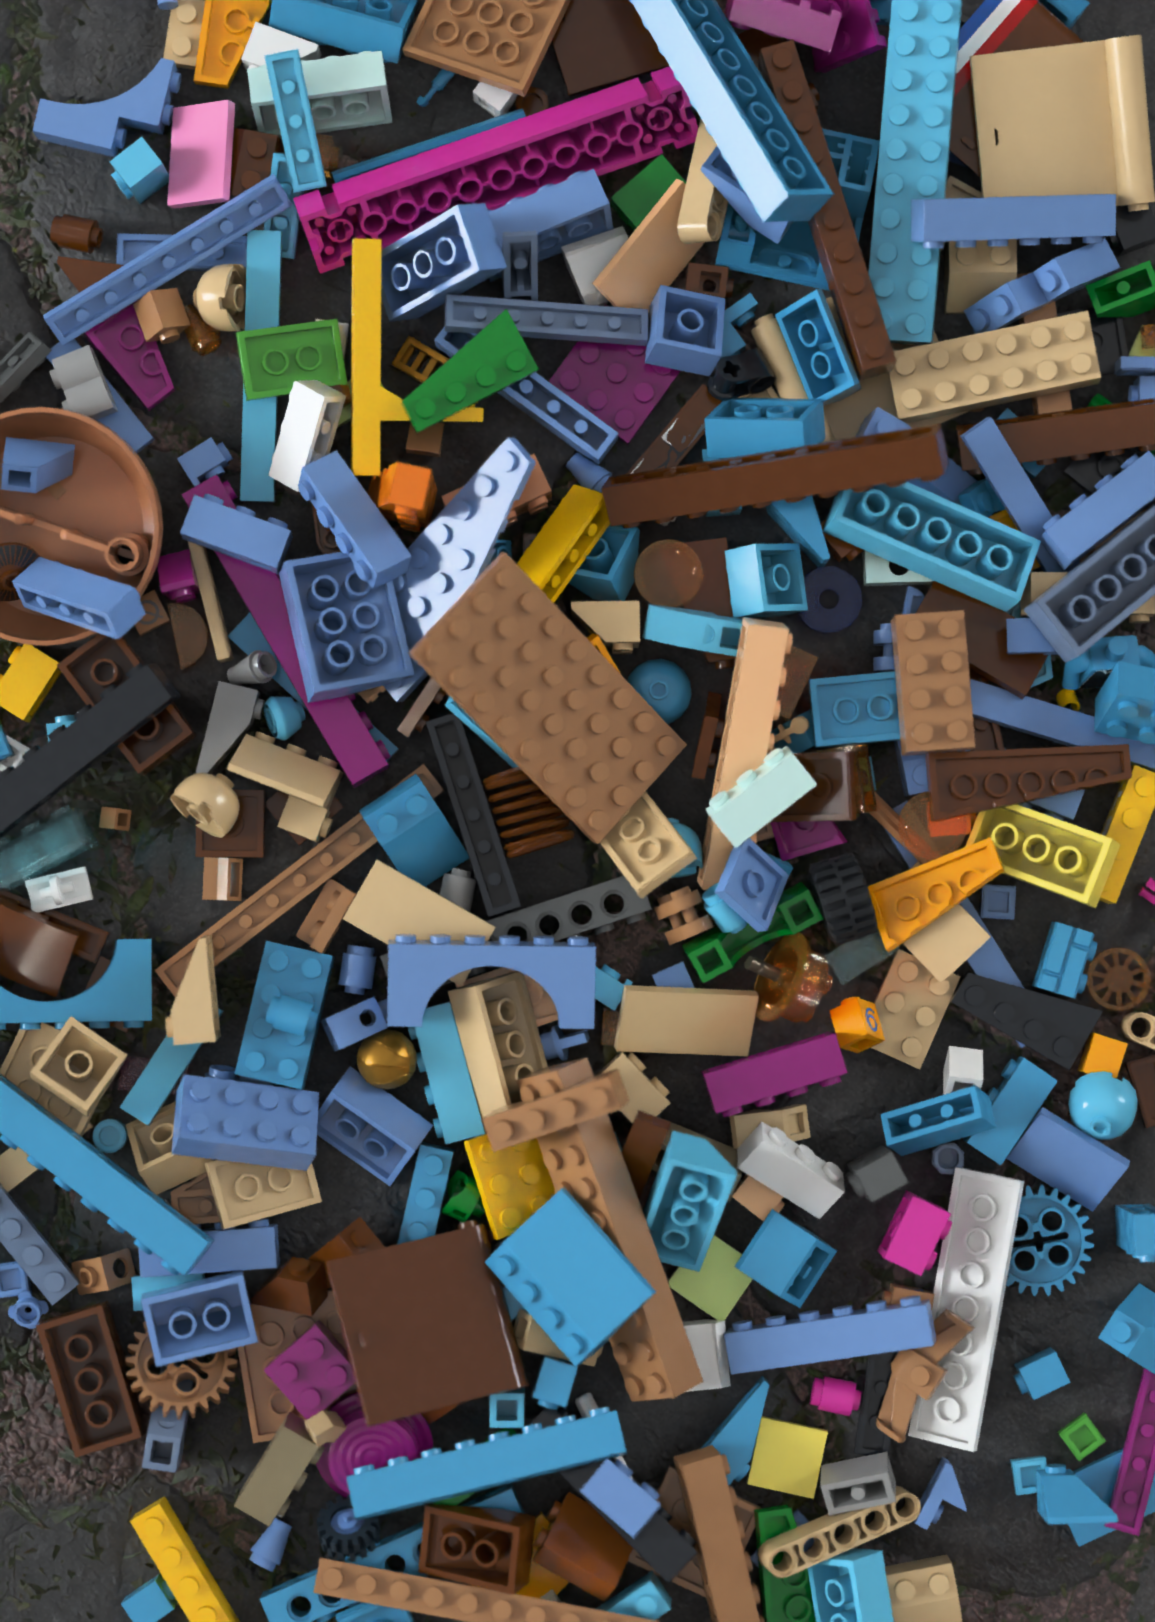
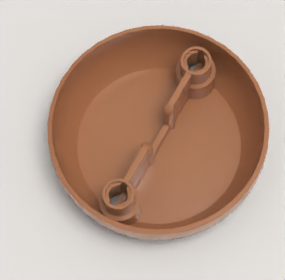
M34 407L21 408L0 414V544L6 542L25 544L34 549L42 558L58 561L64 565L82 569L101 577L104 576L125 585L129 584L138 591L141 598L158 566L164 530L159 494L152 476L142 459L115 431L101 422L78 412L60 408ZM6 437L75 445L73 472L71 476L59 481L66 492L58 500L46 488L37 493L1 490ZM127 545L130 547L131 550L122 548L121 546ZM118 555L134 561L124 564L119 560ZM20 599L0 601V637L21 644L50 646L73 643L98 634V632L25 608Z

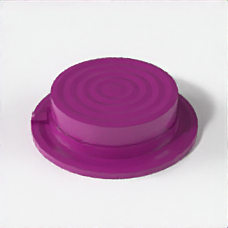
M357 1392L342 1398L327 1410L336 1412L347 1428L334 1443L326 1442L323 1444L325 1449L316 1466L324 1481L335 1492L347 1498V1494L350 1495L346 1477L355 1475L353 1469L372 1464L375 1469L388 1467V1460L407 1456L408 1461L422 1458L421 1452L433 1449L432 1433L427 1420L421 1413L367 1427L359 1393Z

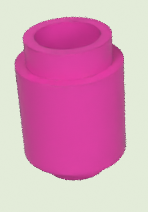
M823 1376V1379L814 1378L810 1405L817 1406V1410L850 1416L852 1410L858 1411L861 1391L856 1390L855 1382Z

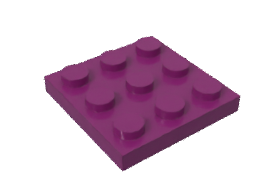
M578 341L549 382L617 431L618 439L629 445L681 371L646 364V346Z

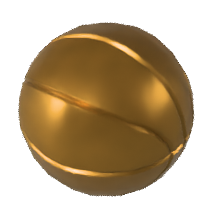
M385 1029L367 1037L361 1043L357 1054V1065L362 1077L372 1086L380 1089H394L405 1084L413 1076L417 1065V1053L413 1043L405 1035L398 1031Z

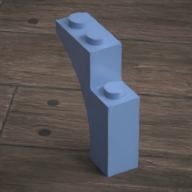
M161 58L155 68L139 84L125 93L104 101L87 104H67L40 98L32 131L38 140L116 157L118 148L123 149L125 145L127 129L123 128L124 126L163 135L165 125L170 126L173 118L174 106L170 105L173 93H178L180 89L182 75L178 73V68L174 61Z
M1103 238V243H1091L1058 256L1034 272L1005 283L965 309L964 312L975 334L1002 329L1062 297L1085 288L1088 284L1107 277L1121 267L1106 238Z

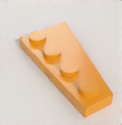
M991 837L867 886L875 910L877 927L885 949L888 952L894 950L1005 871Z

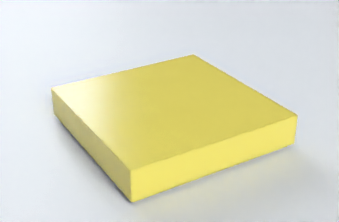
M762 1416L752 1454L747 1485L814 1499L828 1431Z

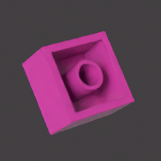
M906 1190L877 1252L884 1259L922 1276L924 1269L930 1271L936 1260L937 1252L934 1251V1248L939 1238L944 1240L949 1233L952 1221L948 1219L951 1213L943 1207Z

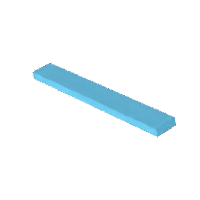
M251 230L247 233L245 331L280 326L282 231ZM244 383L240 501L275 502V479L268 476L272 464V456L276 450L278 397L246 401Z

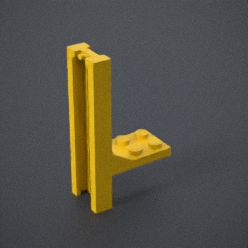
M353 239L351 286V471L356 476H380V421H410L401 404L403 399L381 386V239ZM474 404L443 421L483 422V408L475 407Z

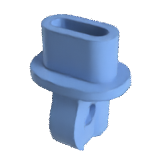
M558 1025L553 1026L550 1032L540 1034L547 1060L557 1057L562 1061L567 1060L568 1047L586 1043L590 1039L587 1030L564 1035Z

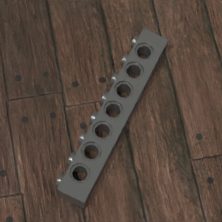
M621 876L488 920L487 922L496 926L490 936L493 941H499V936L507 935L509 929L513 926H521L527 932L526 941H533L534 936H552L554 941L562 940V942H568V937L581 936L582 932L594 929L595 935L615 929L613 922L626 918L627 924L646 919L645 911L651 910L647 895L641 899L625 876ZM610 894H617L623 900V909L617 914H610L604 908V900ZM577 905H586L591 910V919L584 925H579L572 919V910ZM552 915L558 919L559 930L555 934L545 935L540 930L539 923L544 916ZM387 953L381 955L380 958L388 979ZM485 967L472 968L467 977L485 972ZM448 979L441 986L452 983V981Z

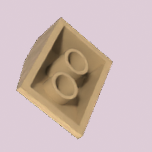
M205 935L199 938L171 1008V1014L169 1017H166L167 1037H173L174 1045L215 1042L221 1036L212 935Z
M947 1554L885 1566L894 1622H962L953 1565Z

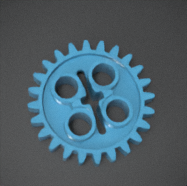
M1042 1184L1039 1187L1038 1193L1034 1194L1031 1187L1026 1185V1195L1021 1197L1018 1217L1027 1221L1028 1229L1022 1235H1015L1014 1241L1032 1239L1034 1236L1033 1232L1040 1231L1042 1237L1064 1232L1068 1233L1069 1236L1066 1239L1045 1241L1041 1249H1036V1245L1033 1243L1012 1248L1006 1286L1009 1287L1017 1281L1019 1282V1293H1022L1026 1286H1031L1032 1295L1036 1296L1039 1287H1043L1047 1296H1050L1051 1285H1056L1062 1292L1064 1291L1063 1280L1067 1279L1070 1283L1075 1284L1076 1281L1072 1273L1074 1271L1082 1274L1085 1273L1084 1268L1079 1263L1081 1260L1091 1261L1092 1259L1088 1254L1084 1253V1249L1094 1247V1243L1085 1240V1236L1092 1234L1093 1229L1082 1227V1224L1089 1217L1088 1215L1077 1216L1076 1213L1080 1210L1081 1204L1078 1203L1070 1207L1068 1205L1071 1197L1070 1194L1065 1195L1060 1200L1057 1198L1058 1188L1056 1187L1048 1195L1045 1194V1188ZM1049 1211L1057 1212L1062 1218L1060 1226L1056 1229L1046 1228L1042 1223L1045 1213ZM1055 1245H1062L1068 1250V1257L1062 1263H1055L1048 1256L1049 1250ZM1028 1251L1034 1256L1035 1261L1030 1268L1022 1269L1016 1265L1015 1256L1019 1252Z

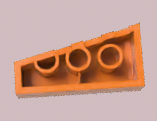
M396 462L390 465L389 469L385 468L383 472L380 471V476L371 477L368 495L385 519L396 521L401 524V528L420 532L421 527L427 528L430 524L437 494V486L431 469Z

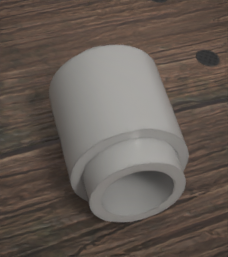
M452 868L451 874L444 873L439 895L467 911H471L477 880L471 879L472 872Z

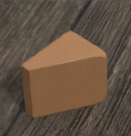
M410 422L406 452L440 457L444 423H437L417 434Z

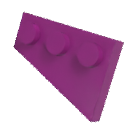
M834 821L770 822L782 861L848 842Z

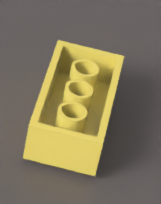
M1015 804L978 812L965 847L991 837L1005 870L1002 874L1096 908L1121 844L1109 837Z

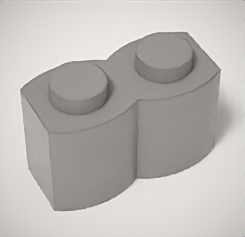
M90 345L51 360L54 369L49 371L52 381L57 390L63 389L66 400L62 401L63 409L81 413L95 420L118 411L100 363Z

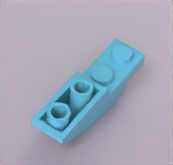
M649 604L643 638L679 647L736 656L743 619L719 616L713 612Z

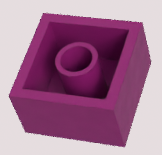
M320 1320L314 1323L264 1369L265 1373L306 1420L324 1410L356 1382L348 1352Z

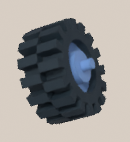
M347 1494V1500H342L341 1495L337 1496V1503L335 1504L329 1500L326 1503L327 1510L321 1508L319 1511L320 1517H317V1530L323 1551H327L328 1556L332 1559L337 1554L338 1561L344 1562L345 1556H349L350 1562L356 1561L355 1555L360 1554L362 1559L367 1557L366 1549L373 1552L376 1549L375 1543L379 1544L381 1531L378 1516L363 1520L355 1519L349 1494Z

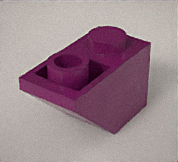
M190 549L160 556L158 574L162 594L170 600H176L177 604L195 600V594L200 593Z

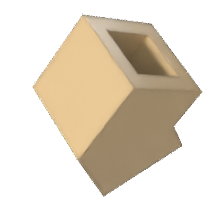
M322 1410L304 1421L307 1433L317 1447L326 1442L334 1443L347 1428L334 1411Z

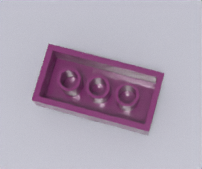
M830 1031L701 1071L712 1109L716 1114L721 1112L723 1117L743 1112L742 1106L752 1102L756 1107L776 1102L775 1095L786 1092V1095H789V1097L809 1091L807 1085L817 1082L822 1087L841 1082L840 1075L847 1073L836 1034Z

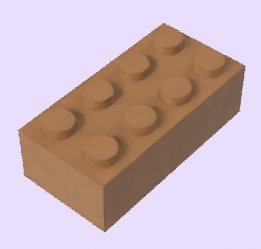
M964 610L895 615L891 620L902 756L924 755L933 752L971 751L975 748Z

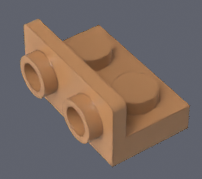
M329 879L298 930L297 938L308 943L316 951L325 953L342 925L343 917L357 893L333 879Z

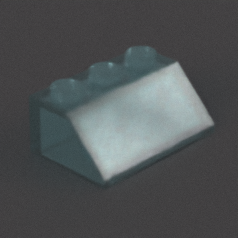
M69 805L64 806L50 814L52 820L42 825L37 821L21 829L22 836L10 841L9 837L0 840V891L10 892L25 884L26 880L37 878L99 845L80 808L74 807L70 809Z

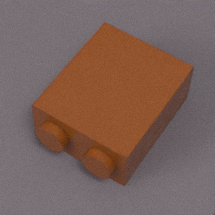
M568 1492L561 1503L555 1500L546 1516V1519L551 1522L547 1529L542 1527L533 1543V1546L538 1549L532 1561L598 1599L605 1601L616 1588L633 1548L588 1502Z

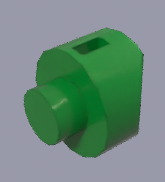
M457 1170L447 1183L449 1201L440 1212L462 1223L471 1214L481 1218L485 1209L475 1177Z

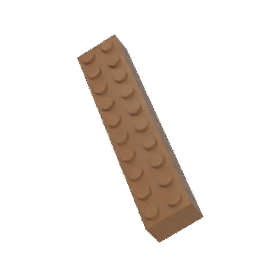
M586 1057L545 1067L516 1080L522 1101H529L561 1091L585 1079L594 1077ZM608 1114L537 1137L544 1163L548 1168L555 1188V1194L565 1187L656 1291L609 1339L614 1358L619 1365L625 1389L630 1396L631 1402L675 1398L704 1382Z

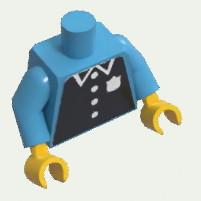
M1137 636L1102 637L1079 657L1065 663L1062 687L1065 689L1061 690L1056 696L1058 705L1065 707L1071 703L1072 709L1079 711L1080 703L1075 693L1076 689L1102 687L1118 661L1155 668V654L1144 645H1138Z

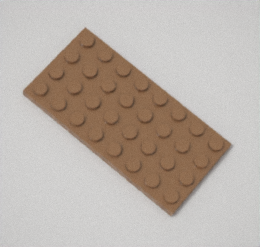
M506 553L498 555L409 651L412 658L595 844H599L687 746L676 732Z

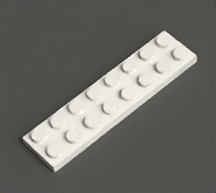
M955 1167L948 1212L951 1213L948 1220L952 1221V1225L948 1235L942 1241L933 1292L935 1295L932 1316L934 1321L947 1308L975 1327V1329L966 1335L937 1363L946 1369L947 1373L930 1400H925L918 1395L911 1417L908 1436L970 1452L977 1451L1023 1192V1180Z

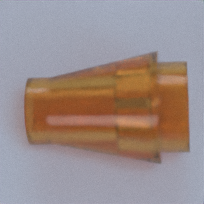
M194 305L185 306L190 326L184 332L192 351L198 352L200 356H206L214 352L222 343L219 337L220 331L206 324Z

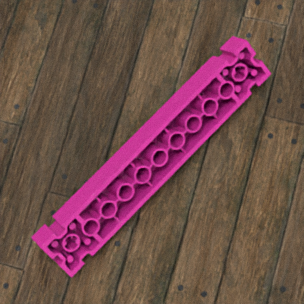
M669 66L652 72V81L641 84L637 77L332 184L334 191L332 193L321 196L319 189L297 196L293 200L319 273L321 274L344 266L343 258L352 255L353 239H381L382 250L456 205L485 203L487 209L493 211L505 206L509 200L515 197L524 198L536 193L540 187L546 184H558L565 181L575 172H587L594 169L597 176H601L663 154L661 146L673 143L675 149L695 143L698 126L696 118L690 109L692 105L681 83L674 77V72Z

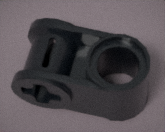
M756 348L744 353L721 358L716 365V373L707 382V388L714 398L726 401L748 394L763 392L775 383L776 377L761 350Z

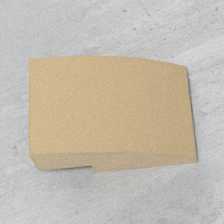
M917 861L910 869L920 866L922 864L919 861ZM957 904L903 942V944L942 984L991 936L960 904Z

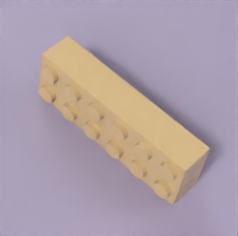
M1088 311L893 351L896 363L892 371L888 372L897 418L905 423L1096 385L1101 380Z

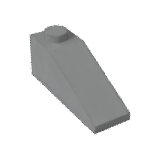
M218 681L196 773L212 774L254 726L255 719H261L265 700L260 699L261 692Z

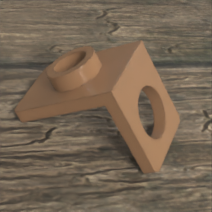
M128 1248L100 1257L75 1261L71 1264L73 1273L80 1282L77 1285L80 1295L108 1291L131 1283V1277L136 1275ZM116 1259L122 1260L125 1265V1274L122 1278H118L113 1271V1264Z

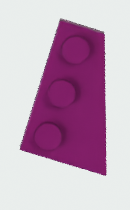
M134 303L86 331L84 335L149 412L175 390L156 341L146 342L133 306Z

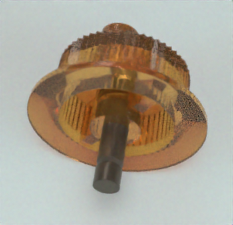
M798 932L795 935H785L773 946L764 961L749 956L745 962L746 969L758 974L754 991L759 996L755 1015L764 1022H771L779 1017L792 1022H808L813 1017L815 1008L822 995L826 994L832 986L833 978L828 974L829 964L826 957L810 950L809 941L804 934Z

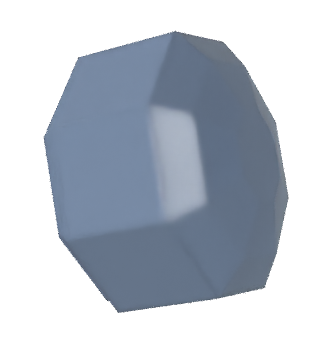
M954 1142L937 1145L931 1150V1164L941 1174H954L955 1167L962 1168L964 1166V1152Z

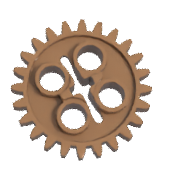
M144 1321L143 1328L146 1333L134 1332V1339L138 1344H128V1352L134 1356L125 1358L126 1366L133 1368L126 1372L127 1380H136L131 1385L132 1393L142 1390L139 1402L142 1404L150 1399V1411L154 1412L161 1406L163 1407V1417L165 1418L171 1410H176V1416L179 1420L182 1417L183 1410H188L190 1416L195 1418V1408L200 1406L205 1413H208V1401L211 1400L219 1405L220 1397L218 1392L229 1393V1386L224 1381H235V1374L228 1369L237 1368V1360L228 1357L236 1354V1348L212 1353L214 1359L209 1363H201L195 1357L187 1359L188 1366L182 1364L178 1368L175 1363L165 1365L167 1369L164 1373L155 1375L148 1370L155 1363L146 1321ZM195 1371L201 1374H207L208 1378L203 1379L199 1377V1375ZM183 1380H191L196 1384V1387L190 1392H183L177 1386Z

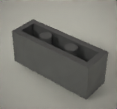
M882 1144L846 1163L849 1172L844 1175L852 1190L860 1198L865 1196L871 1202L909 1183L892 1151Z

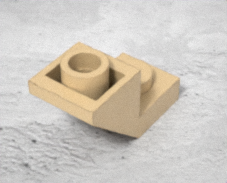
M795 1104L774 1110L754 1109L730 1116L734 1149H738L761 1122L772 1128H779L794 1142L811 1138L806 1104Z

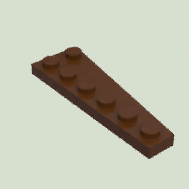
M1129 744L933 752L925 755L931 822L1127 781L1132 778Z

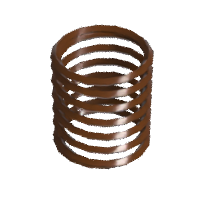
M518 766L489 776L483 780L482 784L484 789L490 790L530 778ZM532 780L492 794L487 799L490 802L536 791L496 806L491 811L494 814H499L539 803L496 821L495 825L500 827L541 816L500 833L499 837L504 839L542 829L506 843L503 849L509 851L505 856L509 859L568 841L575 836V831L571 829L557 831L569 825L571 820L567 817L556 818L562 815L563 812L557 805L552 806L555 803Z

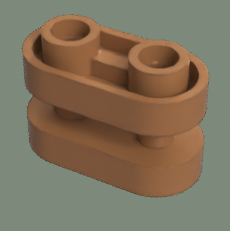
M689 886L658 898L659 906L653 908L658 920L668 917L673 929L664 933L669 945L714 927L709 914L698 917L694 905L703 901L698 889L691 891Z

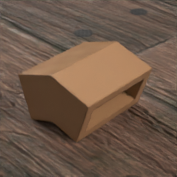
M204 857L202 900L241 901L243 859Z

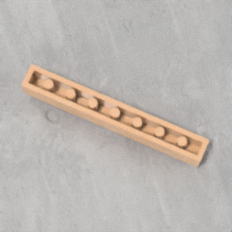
M743 617L711 799L721 791L728 792L737 785L736 781L743 773L751 769L755 771L765 763L763 760L767 753L769 754L773 751L774 734L771 733L773 720H778L780 714V700H777L779 687H784L786 680V667H783L784 656L790 653L792 647V634L789 633V628L784 623ZM709 814L702 848L703 867L702 869L699 867L697 882L702 890H707L719 882L733 848V845ZM756 833L750 837L755 844L757 841Z

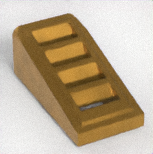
M408 336L393 360L392 365L418 382L423 383L436 371L439 364L443 365L449 359ZM415 350H419L420 353L413 362L412 366H407V363L410 360L413 353L415 352ZM429 356L431 358L422 374L419 373L420 368Z

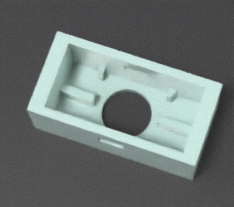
M865 550L862 553L863 586L931 584L934 581L909 569L904 575H895L889 568L890 561Z

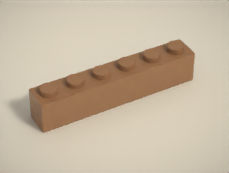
M710 1445L674 1456L673 1459L691 1535L697 1542L694 1548L698 1553L696 1557L711 1621L765 1622L763 1616L758 1615L756 1607L757 1604H760V1596L754 1583L751 1584L749 1572L753 1571V1566L748 1552L743 1551L741 1540L745 1539V1531L741 1520L736 1519L734 1507L738 1506V1501L733 1487L728 1486L726 1475L730 1474V1467L725 1454H720Z

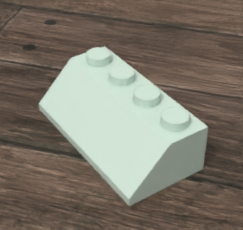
M363 51L353 55H333L324 59L301 60L316 133L393 123L382 51ZM261 65L258 68L247 69L251 105L258 132L278 135V138H282L267 66Z

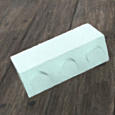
M787 746L783 749L777 748L771 751L764 758L763 761L765 763L755 771L751 769L743 773L737 779V785L728 792L721 791L710 800V806L705 809L734 848L741 845L817 785Z

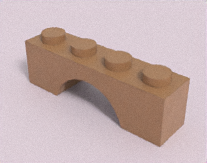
M617 1068L585 1079L553 1094L529 1101H520L493 1110L482 1118V1122L493 1152L620 1110L630 1100Z

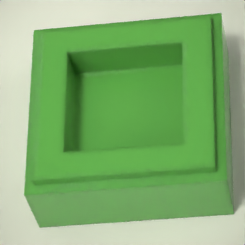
M1085 1412L1057 1432L1078 1461H1081L1106 1442Z

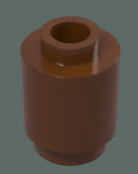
M69 214L54 217L50 230L51 242L57 243L59 247L91 254L95 248L101 246L103 230L99 228L97 220Z

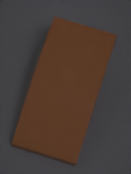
M0 894V975L57 997L80 932L48 921L49 916L18 906L20 901Z

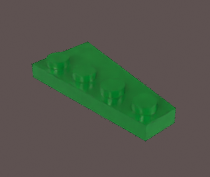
M788 1505L754 1509L757 1553L762 1543L768 1539L797 1527L792 1510ZM783 1551L775 1554L772 1560L773 1565L781 1562ZM758 1559L762 1614L765 1622H816L808 1569H804L789 1577L780 1578L763 1567Z

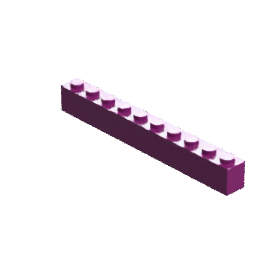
M217 474L181 494L188 508L194 495L203 498L205 494H210L222 499L224 506L236 509L232 501L237 498L228 480L222 483ZM214 551L353 788L387 770L389 766L386 760L391 756L382 740L375 742L369 733V730L374 727L364 710L360 713L356 711L352 704V701L356 700L354 694L308 703L279 574Z

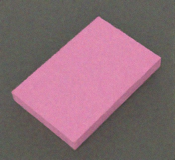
M222 100L173 108L167 206L177 209L230 201L235 117L234 102Z

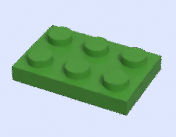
M337 319L236 332L246 401L290 395L295 381L318 380L327 386H348Z

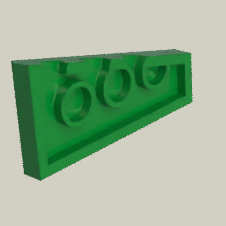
M507 308L401 402L417 434L539 370Z

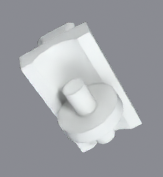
M86 866L25 881L31 909L38 913L94 899Z

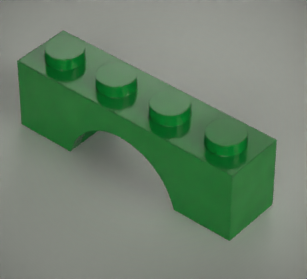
M799 882L782 892L767 931L757 932L747 924L741 931L732 934L731 932L722 933L717 926L683 944L682 947L702 983H705L733 968L735 963L744 954L758 945L780 936L795 935L823 920V917L809 890L802 882Z

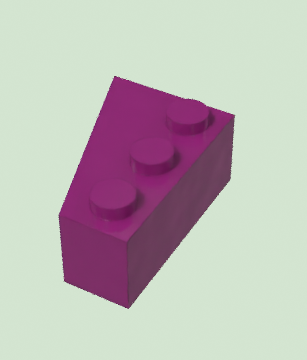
M727 0L724 11L727 19L731 21V25L744 30H750L752 27L772 37L794 40L828 52L832 50L843 13L835 0Z

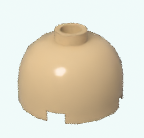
M222 264L212 267L202 275L197 288L193 292L194 306L197 308L203 321L216 330L240 331V329H245L246 268L242 264Z
M196 773L186 777L176 787L170 797L173 805L185 818L191 815L200 822L196 825L198 828L218 838H223L231 830L238 818L240 807L238 796L232 789L234 787L233 782L220 773L216 776L209 773Z

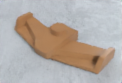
M947 1308L934 1320L937 1338L934 1346L898 1351L891 1363L892 1373L876 1420V1426L898 1443L905 1442L907 1429L918 1395L925 1400H930L947 1373V1370L937 1363L966 1335L975 1329V1327Z

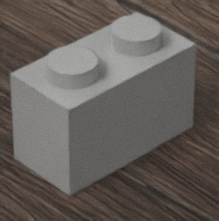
M888 1452L821 1465L820 1486L829 1515L896 1502V1480Z

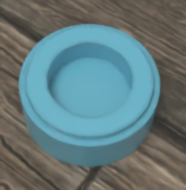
M109 1118L95 1126L92 1138L95 1146L100 1151L114 1153L125 1146L128 1133L126 1126L121 1121Z

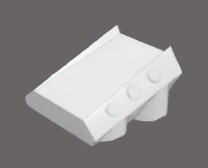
M623 226L561 247L567 269L584 305L604 306V304L607 305L609 302L592 283L627 241L628 236Z
M713 1319L683 1321L704 1381L686 1392L731 1386L728 1355L724 1333L726 1332L725 1321Z

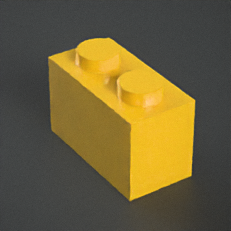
M24 644L23 647L18 645L14 649L8 660L11 664L5 675L0 674V706L29 723L62 672L57 667V664L60 662L33 645Z

